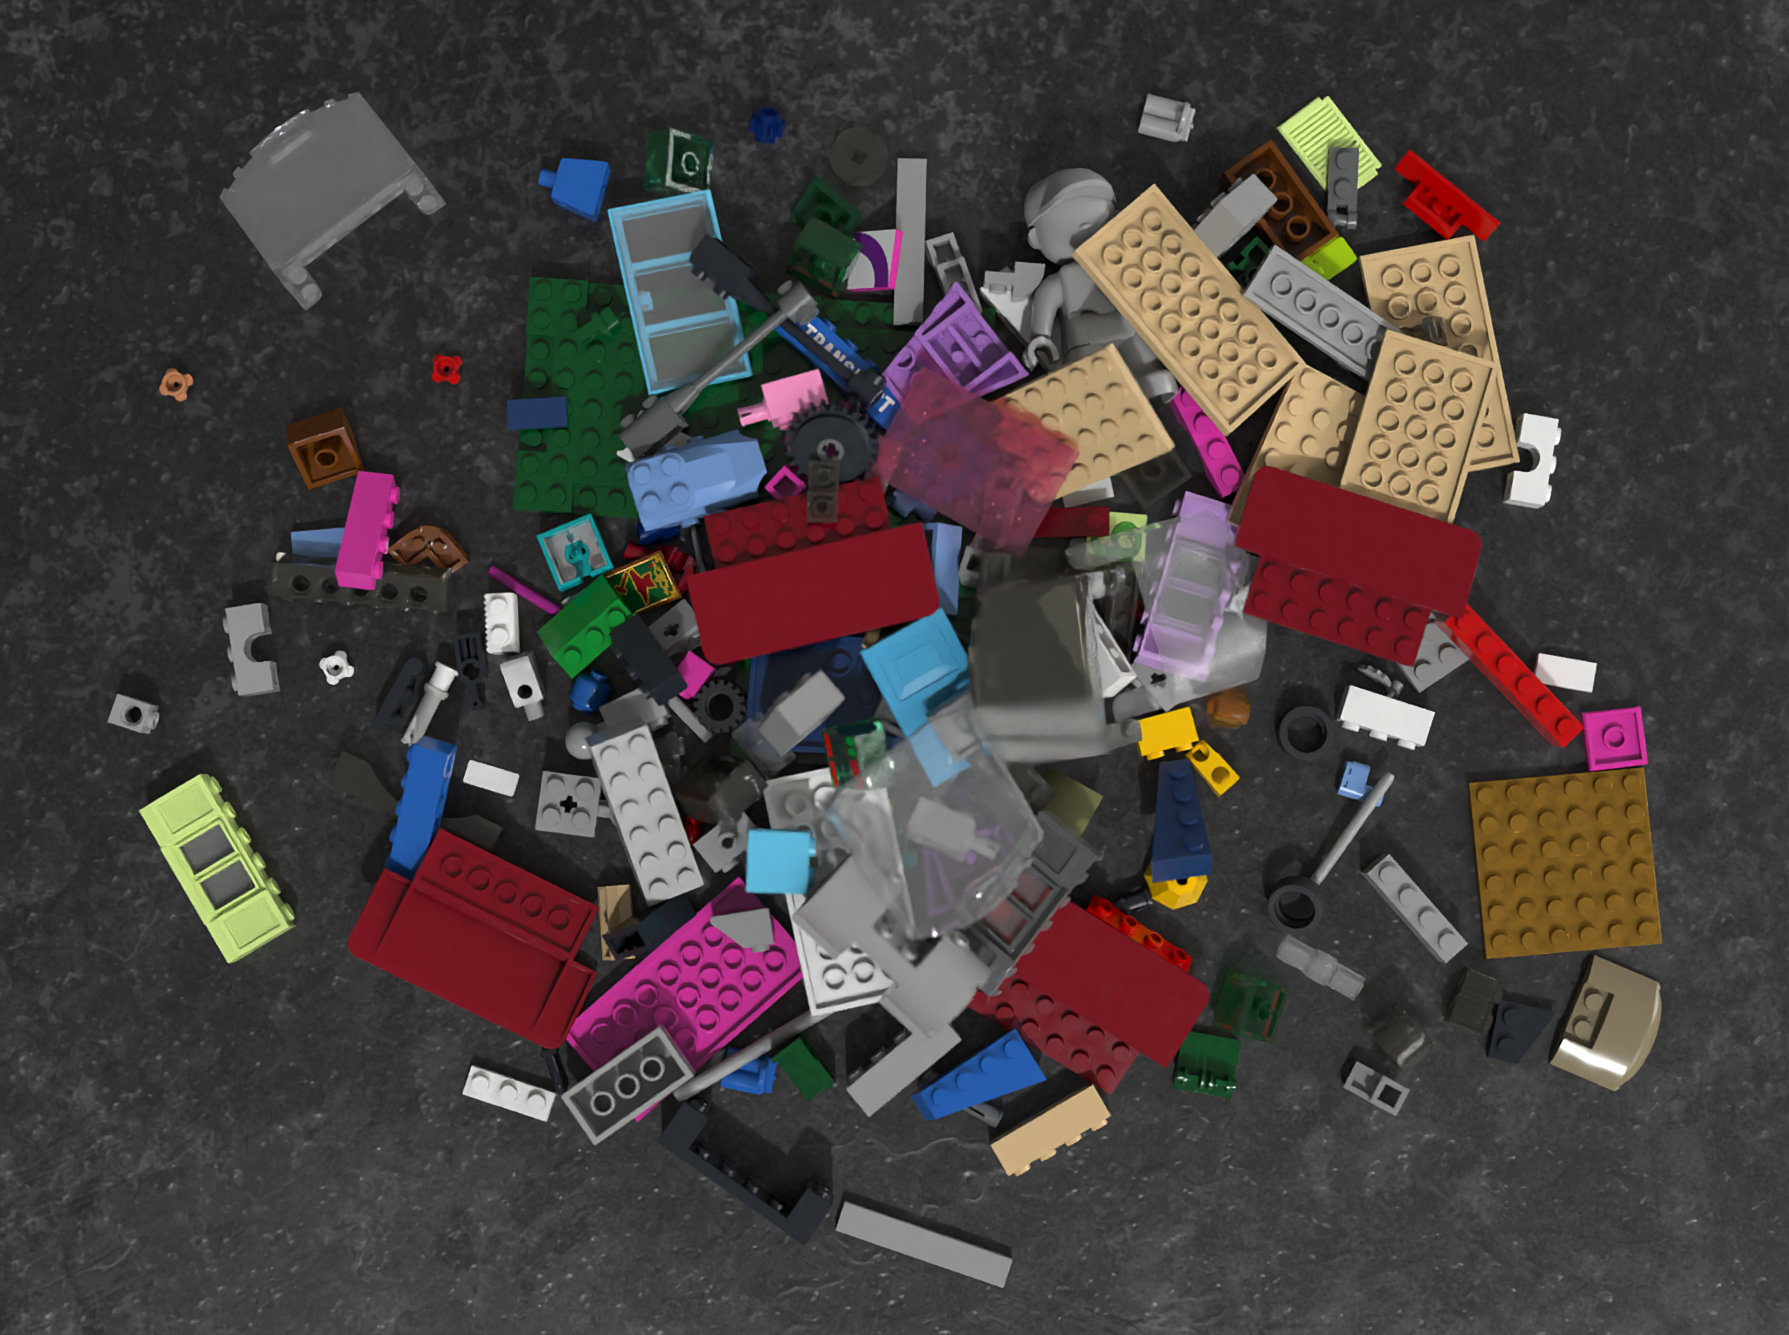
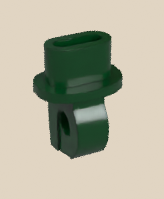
M607 305L599 312L593 310L591 312L592 321L573 334L581 344H586L601 333L609 337L612 336L611 331L621 324Z

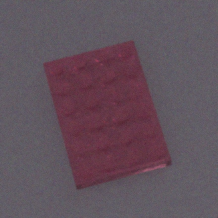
M922 366L880 443L877 462L871 463L873 469L870 474L875 477L879 476L880 480L1022 558L1080 452Z

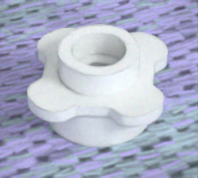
M336 651L335 655L323 658L320 661L319 666L327 676L329 684L336 685L340 679L351 677L354 674V668L348 664L346 660L347 654L344 651ZM339 665V670H335L334 666Z

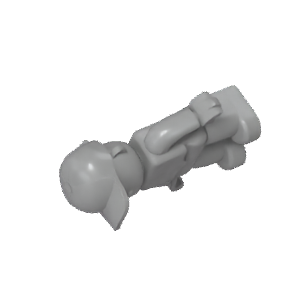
M1067 168L1041 179L1031 186L1024 201V219L1029 231L1027 239L1034 249H1040L1048 260L1062 267L1056 274L1045 278L1035 292L1030 339L1033 341L1022 354L1021 362L1023 368L1028 373H1031L1038 361L1034 351L1044 352L1048 357L1049 365L1056 364L1060 360L1055 344L1049 340L1057 311L1061 326V358L1063 360L1060 367L1113 343L1145 398L1148 399L1161 395L1163 403H1169L1179 394L1176 378L1071 255L1078 247L1120 213L1119 210H1115L1117 201L1112 186L1104 177L1085 168Z

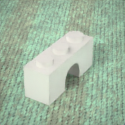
M1526 413L1517 417L1514 433L1517 447L1525 448L1530 452L1533 458V465L1529 472L1514 470L1507 475L1503 503L1537 509L1549 501L1552 490L1551 485H1548L1549 475L1553 474L1556 466V457L1553 456L1554 445H1558L1561 436V428H1557L1559 419Z

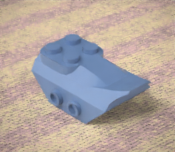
M738 429L704 439L703 435L693 437L687 440V445L676 448L675 444L659 448L658 454L625 464L630 488L645 532L682 525V528L692 527L699 524L698 519L704 518V516L725 512L759 497L757 491L759 482L767 473L757 439L741 435Z

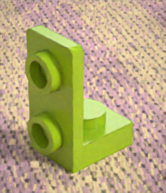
M1339 237L1313 256H1307L1300 262L1328 281L1357 260V256L1344 238Z

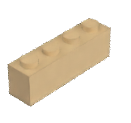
M1089 1082L989 1142L1008 1176L1013 1173L1019 1176L1031 1168V1162L1038 1158L1044 1161L1057 1153L1055 1148L1065 1143L1067 1146H1070L1082 1138L1081 1133L1089 1128L1095 1131L1108 1123L1106 1118L1111 1115L1095 1087Z

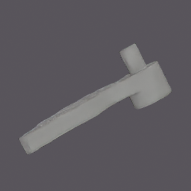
M1359 665L1357 668L1358 671L1371 678L1374 682L1384 686L1389 692L1386 697L1393 698V696H1398L1404 687L1397 680L1391 682L1386 674L1382 673L1379 669H1374L1370 665Z

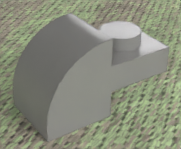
M1015 262L1014 273L985 271L983 289H989V292L992 294H1006L1007 290L1012 291L1011 302L1024 301L1035 294L1039 284L1042 282L1045 264Z
M1358 1061L1343 1088L1394 1116H1397L1410 1091Z

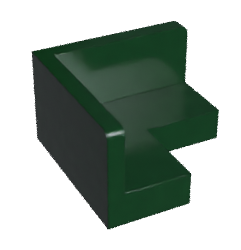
M802 1033L798 1034L771 1056L770 1060L773 1064L777 1061L807 1101L836 1083L834 1076Z

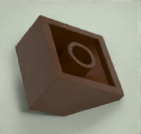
M342 408L286 425L287 446L309 490L357 475L358 471H364L352 429Z

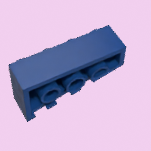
M1016 1029L1003 1032L910 1096L927 1121L946 1116L1047 1079Z

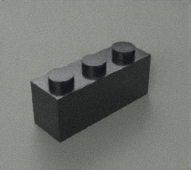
M638 614L609 633L614 642V645L610 648L620 662L624 659L627 661L628 664L624 668L632 680L635 681L639 678L642 682L638 685V688L647 701L653 698L658 707H660L689 687L679 670Z

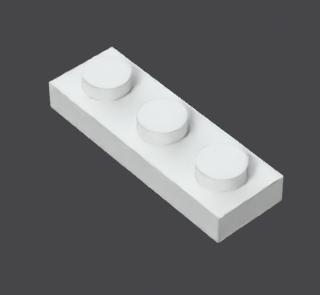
M476 1065L471 1066L462 1093L463 1095L546 1122L556 1097L555 1091Z

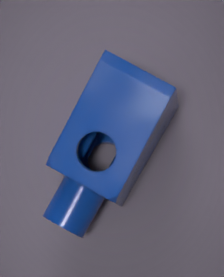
M562 158L558 171L546 168L541 169L538 184L553 188L551 198L555 204L597 222L611 168L609 163L604 161Z

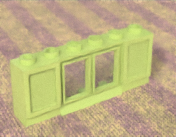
M199 774L139 811L226 961L232 963L295 927L296 924L293 919L296 917L288 903L284 904L278 894L281 893L277 882L272 877L269 879L265 873L264 868L266 864L258 852L254 853L251 849L249 834L243 827L239 828L234 820L236 817L235 810L229 802H224L219 793L222 789L213 776L209 777L208 774Z

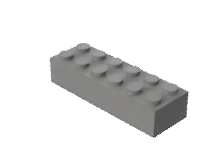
M639 716L584 738L641 896L648 907L704 885L647 724Z

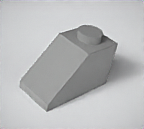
M770 907L710 917V923L743 948L751 947L752 953L770 950L769 944L775 943Z

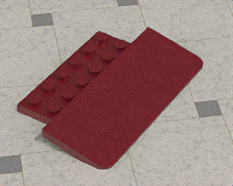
M1264 466L1258 469L1253 476L1232 546L1259 555L1241 613L1402 665L1414 667L1431 610L1457 619H1463L1482 547L1481 539L1472 530L1285 470Z
M879 476L704 516L715 570L686 576L705 658L715 665L929 617L938 610L940 604L922 522L891 528Z
M439 828L412 881L389 869L383 868L349 936L348 947L354 956L538 1045L547 1049H555L565 1042L598 973L573 959L600 907Z
M1020 870L1010 871L1001 882L1002 885L1034 912L1052 890ZM996 892L993 893L978 917L1008 944L1013 942L1028 922L1023 915ZM1069 901L1065 907L1058 908L1050 918L1053 921L1050 928L1046 931H1040L1032 942L1035 944L1034 949L1029 954H1023L1015 964L1018 968L1016 973L1012 977L1005 978L999 985V988L1003 990L1000 995L989 997L976 987L977 991L971 997L972 1000L967 1004L968 1007L1007 1031L1016 1029L1023 1041L1107 1093L1112 1094L1139 1052L1163 1067H1168L1207 1005L1209 989L1202 981L1082 907Z

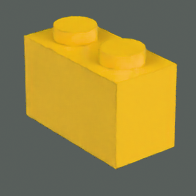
M1190 707L1130 722L1139 756L1146 755L1148 760L1165 756L1163 750L1175 747L1176 753L1192 749V742L1199 741Z

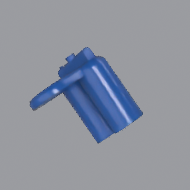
M729 1046L726 1059L742 1049ZM764 1053L722 1078L721 1087L758 1095L763 1092L771 1093L773 1082L777 1079L775 1072L778 1061L773 1064L770 1056Z

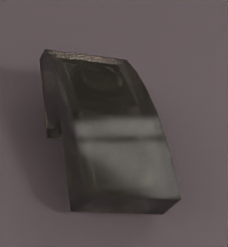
M809 460L807 522H838L839 460Z

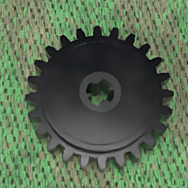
M833 398L831 404H827L824 399H821L819 406L810 402L808 411L801 407L798 416L793 415L791 425L787 427L784 445L787 446L786 456H791L789 464L790 466L798 465L796 474L805 473L807 475L805 481L809 482L813 479L816 481L817 487H820L822 483L827 484L829 488L833 484L843 485L847 481L848 483L855 482L856 477L864 480L866 472H872L873 463L877 462V453H879L880 443H877L879 433L874 432L875 423H867L869 415L867 413L858 414L859 406L851 409L848 407V401L846 400L843 405L837 404L836 398Z

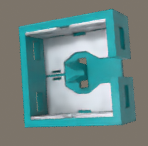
M591 513L537 535L554 580L561 592L584 583L582 578L590 575L594 579L601 574L615 570L597 523ZM585 548L586 553L582 554L581 549Z

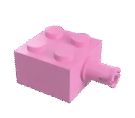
M817 369L761 385L765 397L762 399L763 402L737 408L742 427L768 419V422H772L773 428L779 427L780 430H787L788 425H791L793 415L798 416L801 407L808 411L810 402L819 406L821 399H824L827 404L829 403L820 371Z

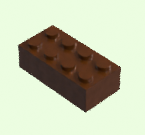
M1272 139L1223 172L1219 181L1226 191L1239 178L1245 181L1254 174L1278 199L1252 227L1269 249L1272 245H1276L1298 261H1302L1307 256H1313L1332 243L1339 235Z

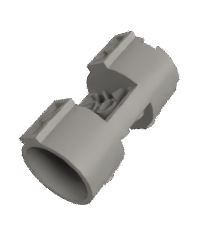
M857 846L819 884L795 911L791 919L834 960L855 943L894 980L891 986L884 992L879 1002L924 1043L934 1035V1030L939 1033L972 1000L971 997L977 991L976 987H982L992 971L970 951L971 947L968 946V940L960 932H954L948 927L928 943L925 934L919 928L911 927L903 920L904 915L895 906L889 907L905 886L901 882L902 878L895 870L887 869L884 865L880 866L860 846Z

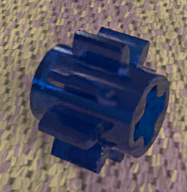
M763 107L758 110V114L752 113L749 132H755L754 138L758 142L771 144L776 141V137L782 138L786 120L779 119L780 113L778 110Z

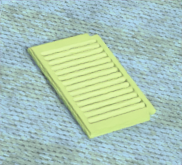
M1326 96L1324 100L1317 97L1277 127L1326 192L1328 150L1330 147L1359 148L1358 189L1378 175L1375 169L1380 168L1381 163L1329 96Z

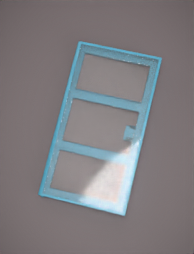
M710 190L607 210L649 397L672 393L684 385L692 383L744 339L736 299L729 296L727 300H724L712 290L716 285L709 278L703 282L690 272L693 268V265L689 262L690 255L706 233L712 234L722 241ZM748 352L708 385L752 376Z

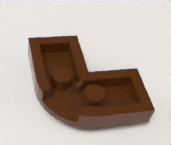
M424 524L411 529L388 547V552L405 572L428 556L445 578L460 569L471 559L448 531L431 524Z

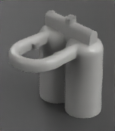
M1148 94L1138 133L1172 142H1178L1179 140L1187 142L1190 129H1193L1194 125L1192 120L1195 109L1190 108V103L1186 101L1183 103Z

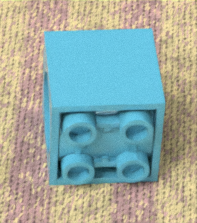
M750 828L748 831L746 892L808 894V887H814L815 867H809L810 857H815L816 837H810L811 830Z

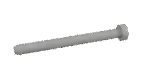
M1389 772L1384 773L1311 876L1310 879L1318 885L1322 883L1394 781L1392 774Z

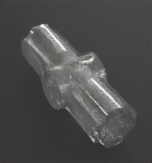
M1288 934L1280 943L1275 954L1283 962L1302 971L1301 974L1324 987L1327 985L1352 1000L1360 993L1366 979L1350 968L1339 964V960L1317 948L1313 949Z

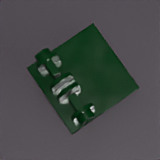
M1190 1031L1180 1046L1173 1088L1231 1099L1232 1092L1235 1091L1237 1084L1235 1074L1241 1040Z

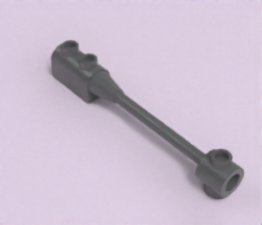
M789 280L782 284L777 291L780 297L776 300L781 308L695 381L684 385L666 396L663 395L661 398H658L657 395L650 396L642 404L645 409L638 417L635 414H630L620 422L623 430L618 435L636 459L639 460L654 455L659 448H662L685 429L689 424L682 414L698 397L700 391L789 317L794 323L798 322L800 326H803L818 315L817 301L800 281L794 284Z

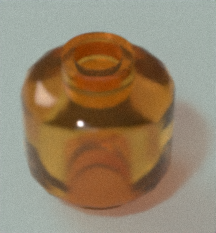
M1220 689L1215 697L1209 696L1206 714H1211L1213 725L1237 730L1242 724H1247L1251 702L1247 701L1244 693Z

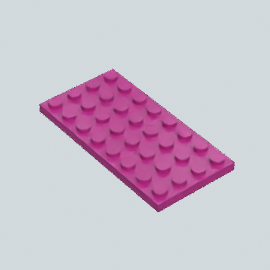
M739 876L702 908L694 918L678 929L577 1017L566 1040L590 1068L596 1071L663 1024L691 1066L697 1071L803 978L796 941L772 913L775 943L769 944L770 950L752 953L751 947L743 948L710 923L711 916L766 908L753 892H746V883ZM666 1095L661 1100L653 1104L651 1107L643 1111L634 1119L638 1122L668 1095Z

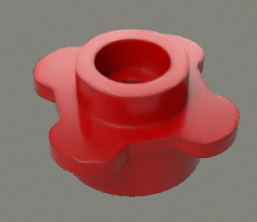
M437 354L433 358L434 372L431 375L433 381L436 383L449 381L451 384H457L460 381L458 373L459 367L462 365L461 358ZM445 367H449L448 372L444 371Z

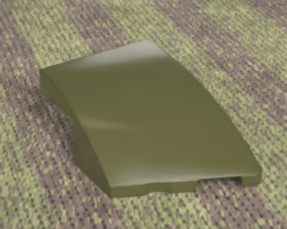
M1048 768L1029 781L1025 793L1014 791L999 801L998 805L1027 822L1035 813L1041 810L1052 811L1078 834L1082 835L1103 796L1068 776Z

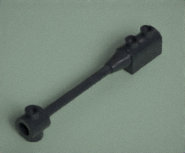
M706 233L690 255L689 262L693 265L690 272L703 282L707 278L714 282L716 285L712 290L724 300H727L730 296L765 313L768 317L777 312L778 309L770 303L767 296L753 282L759 272L719 238ZM789 318L779 325L848 383L844 392L849 395L846 401H848L852 408L859 406L858 412L862 408L869 411L883 397L886 392L884 385L887 383V379L874 368L869 366L866 371L861 369L855 374Z

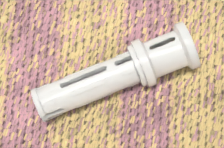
M436 661V669L430 681L425 682L423 686L425 694L403 738H401V742L404 744L408 743V746H410L412 743L415 744L424 735L441 699L445 700L448 697L449 693L447 691L454 677L458 676L457 669L441 661Z

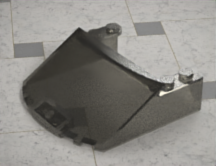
M1087 565L982 590L978 600L982 603L978 618H973L972 628L976 629L974 647H969L970 689L977 721L983 724L988 736L984 740L988 748L994 749L999 758L997 762L1002 769L1109 754V750L1142 741L1141 725L1135 719L1125 718L1106 724L1093 599L1124 590L1126 580L1123 565Z

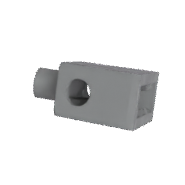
M533 650L505 658L499 665L515 708L524 706L528 721L545 716L540 700L544 699L547 694ZM522 685H529L532 693H525Z

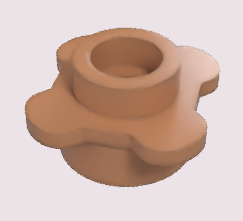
M169 368L165 372L162 384L159 387L160 393L164 396H174L177 401H184L187 398L186 392L188 387L193 384V377L189 374H180L175 368ZM175 382L179 383L178 387H174Z

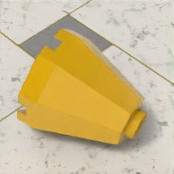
M1152 859L1143 874L1151 898L1173 910L1196 903L1208 881L1206 875L1183 878L1182 883H1177L1176 880L1152 883Z

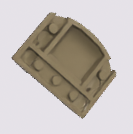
M1592 955L1549 1064L1610 1090L1616 1091L1621 1088L1619 1086L1630 1080L1643 1065L1656 1039L1662 1010L1659 989L1661 990L1660 983L1596 955Z

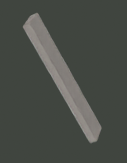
M898 158L896 229L903 232L894 289L893 325H923L927 159Z
M848 1201L844 1202L835 1228L836 1231L1004 1288L1013 1261L1011 1257Z

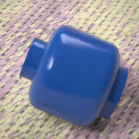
M592 669L591 672L579 673L569 695L573 701L572 706L589 715H593L594 712H600L599 707L607 704L613 689L612 685L607 681L608 676L596 669Z

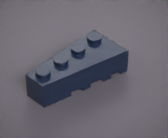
M1189 759L1162 762L1159 765L1152 853V883L1211 875L1212 852Z

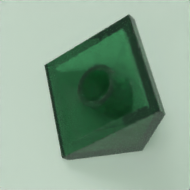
M816 176L789 219L809 236L834 250L832 255H834L862 223V213Z

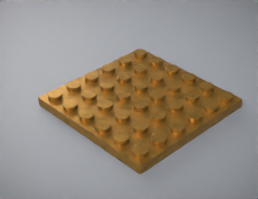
M1644 768L1467 783L1485 959L1662 943Z

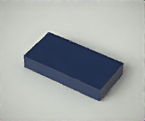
M550 397L507 400L508 430L568 427L567 398Z

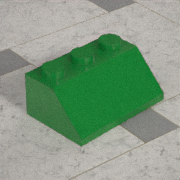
M601 574L537 633L552 657L571 678H574L613 643L609 633L638 613L611 582Z

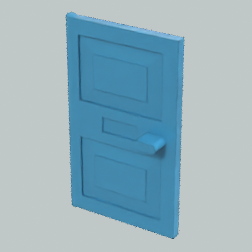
M939 607L933 615L917 619L873 645L860 650L863 660L932 787H936L944 780L1012 742L1006 730L961 761L956 762L925 715L974 681L977 682L994 708L942 607Z

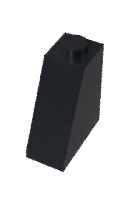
M682 893L653 906H647L603 934L602 937L615 960L618 961L653 950L697 914L685 893Z

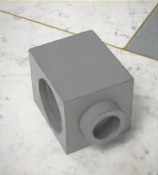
M117 694L108 722L140 733L150 734L151 729L156 727L159 720V713H157L159 706L127 695ZM138 707L141 710L142 716L135 723L131 719V712L134 708Z

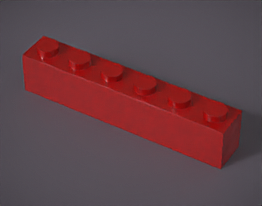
M1466 604L1463 619H1457L1441 613L1433 621L1552 746L1565 748L1584 728L1573 714L1468 604Z

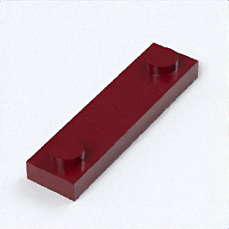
M1110 507L1017 508L1008 538L1110 537Z

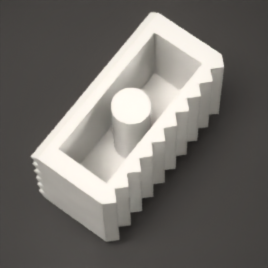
M514 593L486 594L484 596L486 599L484 602L486 607L484 609L487 611L484 614L487 617L484 620L487 622L485 633L488 635L486 637L488 640L486 651L494 655L520 653L517 595Z

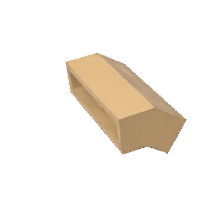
M631 884L597 887L603 960H615L602 935L634 915ZM634 955V956H631V957H628V958H625V959L636 958L637 955Z

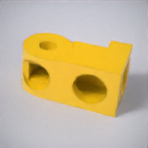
M1203 739L1185 754L1190 764L1208 783L1218 798L1240 778Z

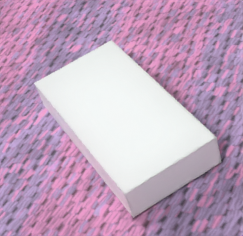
M1537 653L1533 674L1544 685L1590 693L1593 690L1597 663Z

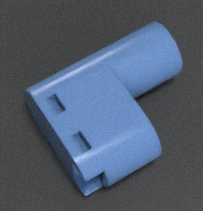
M905 483L893 493V496L887 502L890 507L904 518L913 512L926 523H930L939 511Z
M1345 761L1336 794L1364 802L1374 788L1366 785L1370 766L1356 761ZM1383 796L1376 806L1379 807L1381 805Z

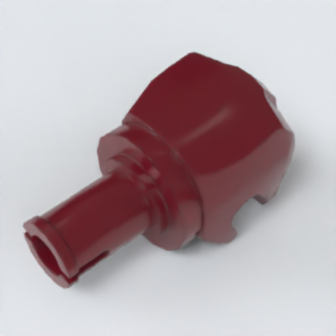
M630 541L625 550L624 558L636 561L661 550L680 594L682 595L688 589L686 576L697 574V561L693 556L678 551L676 546L667 545L665 547L660 545L658 549L653 551L634 543V541ZM650 562L648 569H651L654 565L652 562Z

